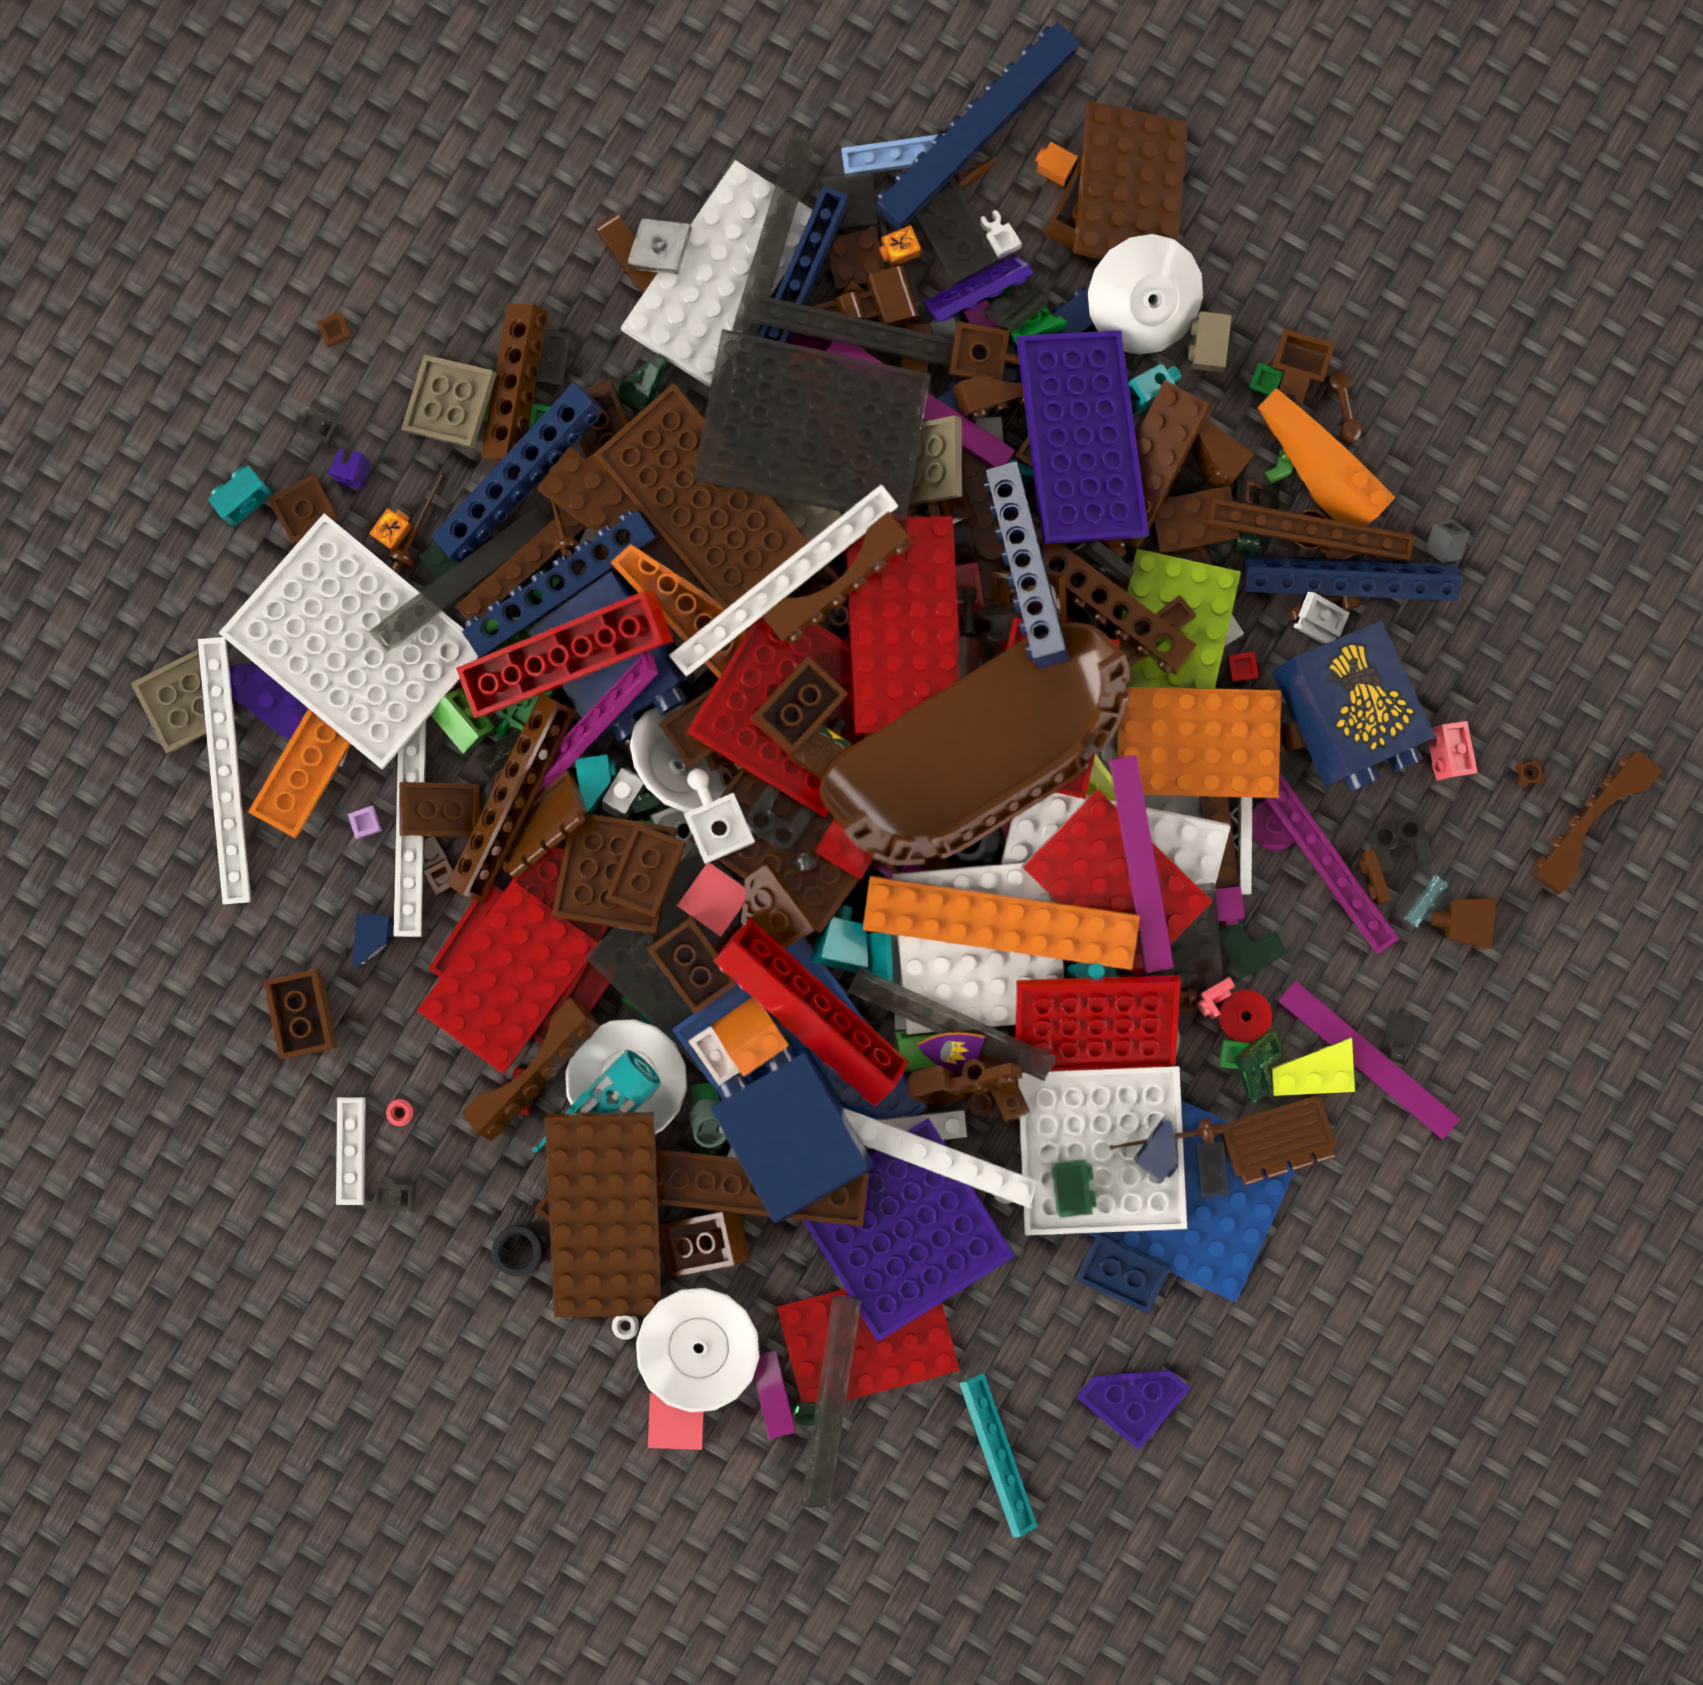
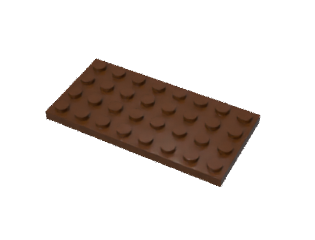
M674 383L594 453L597 459L724 610L809 543Z
M655 1112L545 1114L554 1317L647 1316L656 1304L662 1300Z

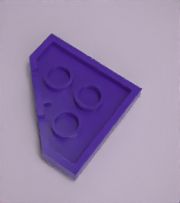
M255 663L229 666L232 698L284 738L291 739L309 708Z
M1169 1369L1095 1375L1076 1397L1136 1449L1140 1450L1190 1390V1387Z

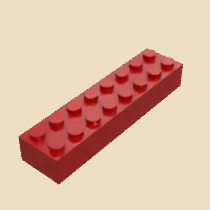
M644 591L457 667L456 670L474 718L489 716L639 656L645 651L649 652L674 641L656 592Z
M749 918L730 937L714 962L722 972L732 977L742 990L753 996L762 1008L773 1014L783 1027L788 1028L794 1033L803 1045L814 1051L823 1063L835 1070L843 1081L849 1083L859 1092L863 1099L869 1101L875 1107L896 1087L909 1061L758 924Z

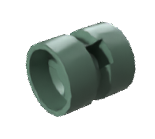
M711 1099L696 1102L689 1112V1120L695 1140L701 1146L708 1148L716 1147L726 1139L724 1132L710 1109L717 1102Z

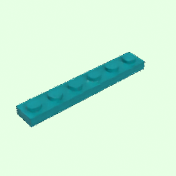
M984 1373L977 1374L959 1384L1013 1538L1021 1537L1038 1526Z

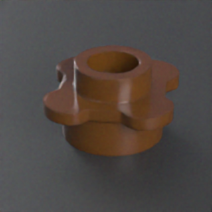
M1532 759L1528 763L1518 762L1515 765V770L1520 778L1518 784L1521 787L1525 788L1533 783L1540 785L1544 782L1541 762L1538 759ZM1528 771L1532 772L1531 776L1527 774Z

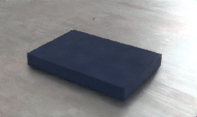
M1097 1232L1075 1280L1149 1314L1171 1270V1265L1108 1235Z

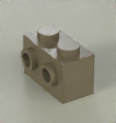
M1200 311L1197 319H1193L1191 335H1195L1194 345L1189 346L1188 361H1192L1191 369L1223 373L1226 367L1232 315Z

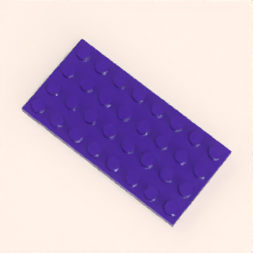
M1121 330L1019 335L1016 342L1043 544L1146 538L1149 535Z

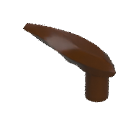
M995 156L979 166L971 168L965 174L959 171L953 177L957 181V186L962 187L974 183L990 169L997 160V157Z

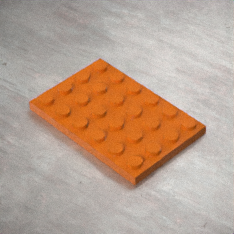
M1125 687L1126 693L1131 698L1127 701L1124 714L1118 726L1117 758L1137 755L1144 795L1279 798L1281 690Z

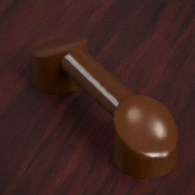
M1335 371L1329 376L1327 386L1330 391L1337 393L1344 424L1339 430V437L1344 443L1352 444L1360 438L1362 428L1353 417L1347 391L1350 377L1345 372Z
M1321 595V597L1333 604L1340 603V608L1344 610L1362 606L1361 599L1357 596ZM1305 599L1288 612L1290 622L1300 620L1298 615Z

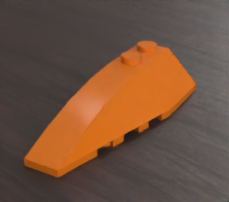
M1277 388L1257 407L1274 437H1277L1282 445L1287 458H1290L1296 468L1299 478L1310 491L1311 498L1332 520L1366 526L1377 518L1393 501L1395 496L1357 458Z
M632 544L611 561V564L638 593L644 591L656 592L667 624L684 642L724 611L716 599ZM747 629L704 662L718 678L748 631Z

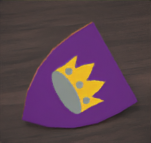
M966 1029L955 1030L954 1033H943L929 1037L917 1043V1046L936 1065L962 1074V1069L968 1061L978 1059L985 1036L966 1033Z

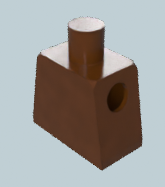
M1497 898L1449 901L1447 911L1433 910L1431 925L1446 927L1445 939L1483 950L1492 949Z

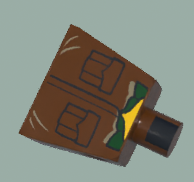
M835 717L829 728L820 724L788 758L822 780L830 764L852 746L849 741L843 738L849 724L839 717Z

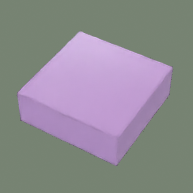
M373 805L348 813L356 839L382 831Z

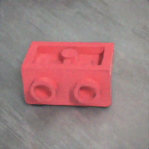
M1463 721L1432 727L1436 737L1427 742L1430 747L1432 767L1436 780L1478 773L1468 722Z
M1230 977L1197 996L1200 1001L1196 1004L1204 1017L1209 1015L1212 1019L1220 1015L1215 1004L1232 995L1230 989L1235 987Z

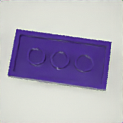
M1013 255L922 301L925 310L937 321H948L956 316V312L964 308L966 310L972 309L980 304V300L986 297H996L1003 292L1004 288L1010 285L1022 284L1027 280L1026 277L1033 273L1028 263Z

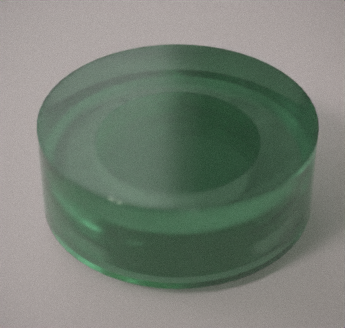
M814 1402L800 1403L795 1408V1420L804 1426L816 1425L822 1420V1408Z

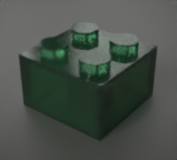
M1083 1157L1050 1161L1056 1214L1060 1218L1093 1214L1092 1208L1097 1207L1095 1191L1093 1189L1090 1190L1089 1180H1093L1092 1164L1087 1163Z

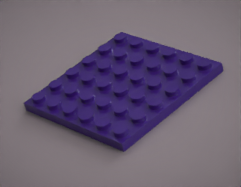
M930 1118L925 1119L907 1131L947 1146ZM876 1150L869 1155L876 1167L868 1171L869 1179L864 1226L803 1221L878 1342L1014 1258L1015 1254L972 1186Z

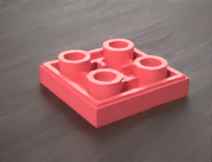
M707 863L677 906L713 932L722 936L745 902L746 889L713 864Z
M651 1392L648 1448L702 1450L704 1411L688 1412L669 1406Z

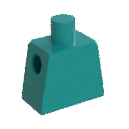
M1159 364L1129 381L1133 417L1151 407L1164 380L1174 385L1181 380V373L1177 367L1172 366L1166 369L1163 364Z
M840 906L836 912V918H831L821 934H817L810 963L852 972H858L868 967L866 930H863L864 924L851 921L853 910L851 907Z
M1078 962L1065 967L1067 979L1075 977L1093 979L1120 977L1116 967L1103 966L1099 963Z

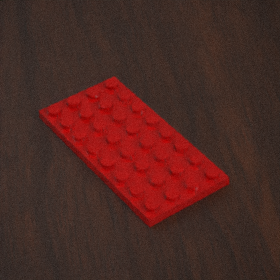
M953 516L895 517L913 539L909 543L910 548L902 555L892 557L888 561L889 565L878 574L874 572L868 577V582L863 588L858 591L853 590L848 594L855 734H868L878 731L961 679ZM866 533L846 548L847 571L858 557Z

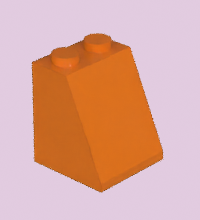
M753 996L711 1024L726 1052L743 1077L789 1046L786 1038L767 1010L762 1008Z

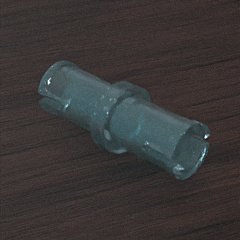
M1434 875L1422 894L1418 893L1416 903L1404 920L1418 928L1430 909L1434 910L1436 907L1435 902L1445 887L1448 886V883Z

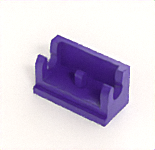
M339 450L335 456L332 468H329L327 473L337 483L362 490L370 462L361 452L354 451L351 459H348L343 464L341 459L344 456V451Z

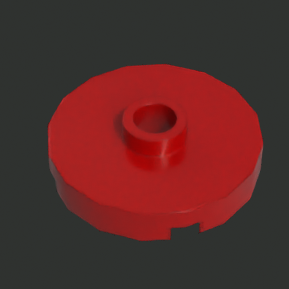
M1244 989L1231 993L1232 995L1225 998L1219 1007L1220 1015H1218L1221 1029L1234 1041L1245 1043L1257 1041L1267 1033L1271 1026L1272 1011L1270 1004L1264 996L1255 991ZM1247 1011L1250 1013L1248 1021L1242 1020V1012Z

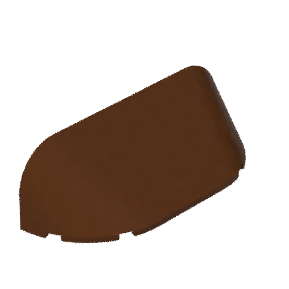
M1062 623L1061 628L1070 660L1038 669L1035 661H1029L1025 645L1030 643L1027 637L840 754L824 773L820 785L821 799L850 840L860 850L868 852L877 860L897 865L924 864L925 858L938 855L942 859L958 853L1069 784L1090 766L1087 760L1097 749L1103 751L1120 724L1128 697L1124 694L1126 682L1130 681L1126 655L1096 627L1084 623ZM1042 633L1037 639H1044L1049 633Z

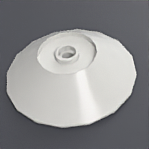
M1155 234L1130 237L1110 249L1095 268L1088 290L1090 317L1097 331L1121 330L1124 351L1138 355L1162 351L1182 339L1192 326L1193 319L1197 318L1203 299L1202 273L1193 255L1176 240ZM1152 294H1154V295H1155L1154 301L1151 302V303H1149V302H1148L1149 296L1152 295Z
M680 705L664 715H660L655 707L647 710L634 725L630 742L634 767L646 788L664 804L685 813L703 806L698 791L689 786L687 778L692 770L702 769L709 776L707 787L713 801L719 799L728 786L722 784L718 771H711L706 759L689 769L659 726V723L686 705Z
M635 1019L609 1021L601 1025L594 1032L593 1036L569 1060L565 1072L568 1100L572 1105L626 1049L632 1050L651 1065L662 1082L661 1086L635 1111L655 1112L656 1134L664 1130L680 1111L687 1091L686 1065L676 1044L659 1028ZM607 1076L596 1089L600 1088L603 1091L604 1088L612 1084L609 1077ZM614 1091L612 1096L614 1100L618 1099V1091ZM593 1098L579 1113H588L598 1101ZM629 1099L619 1109L622 1112H627L635 1103Z
M707 1288L680 1290L660 1300L643 1320L636 1342L638 1368L648 1388L667 1405L688 1412L716 1410L737 1399L752 1381L759 1360L758 1334L747 1311L728 1295ZM697 1343L704 1346L703 1352H696L694 1345Z

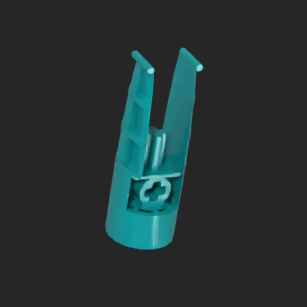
M626 1049L578 1097L565 1113H579L593 1098L598 1102L588 1113L622 1112L619 1107L627 1103L629 1099L635 1104L627 1112H635L661 1086V1079L646 1060L634 1051ZM608 1076L612 1084L604 1088L603 1091L600 1088L596 1089ZM614 1091L619 1092L617 1100H614L612 1097L614 1095ZM545 1137L533 1148L534 1152L546 1146Z

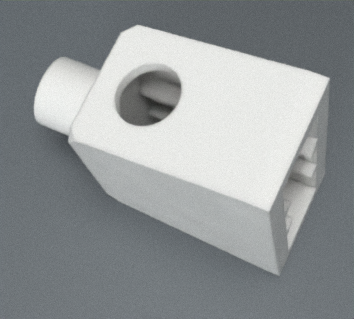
M629 766L619 771L602 800V809L618 819L627 820L646 789L637 771Z

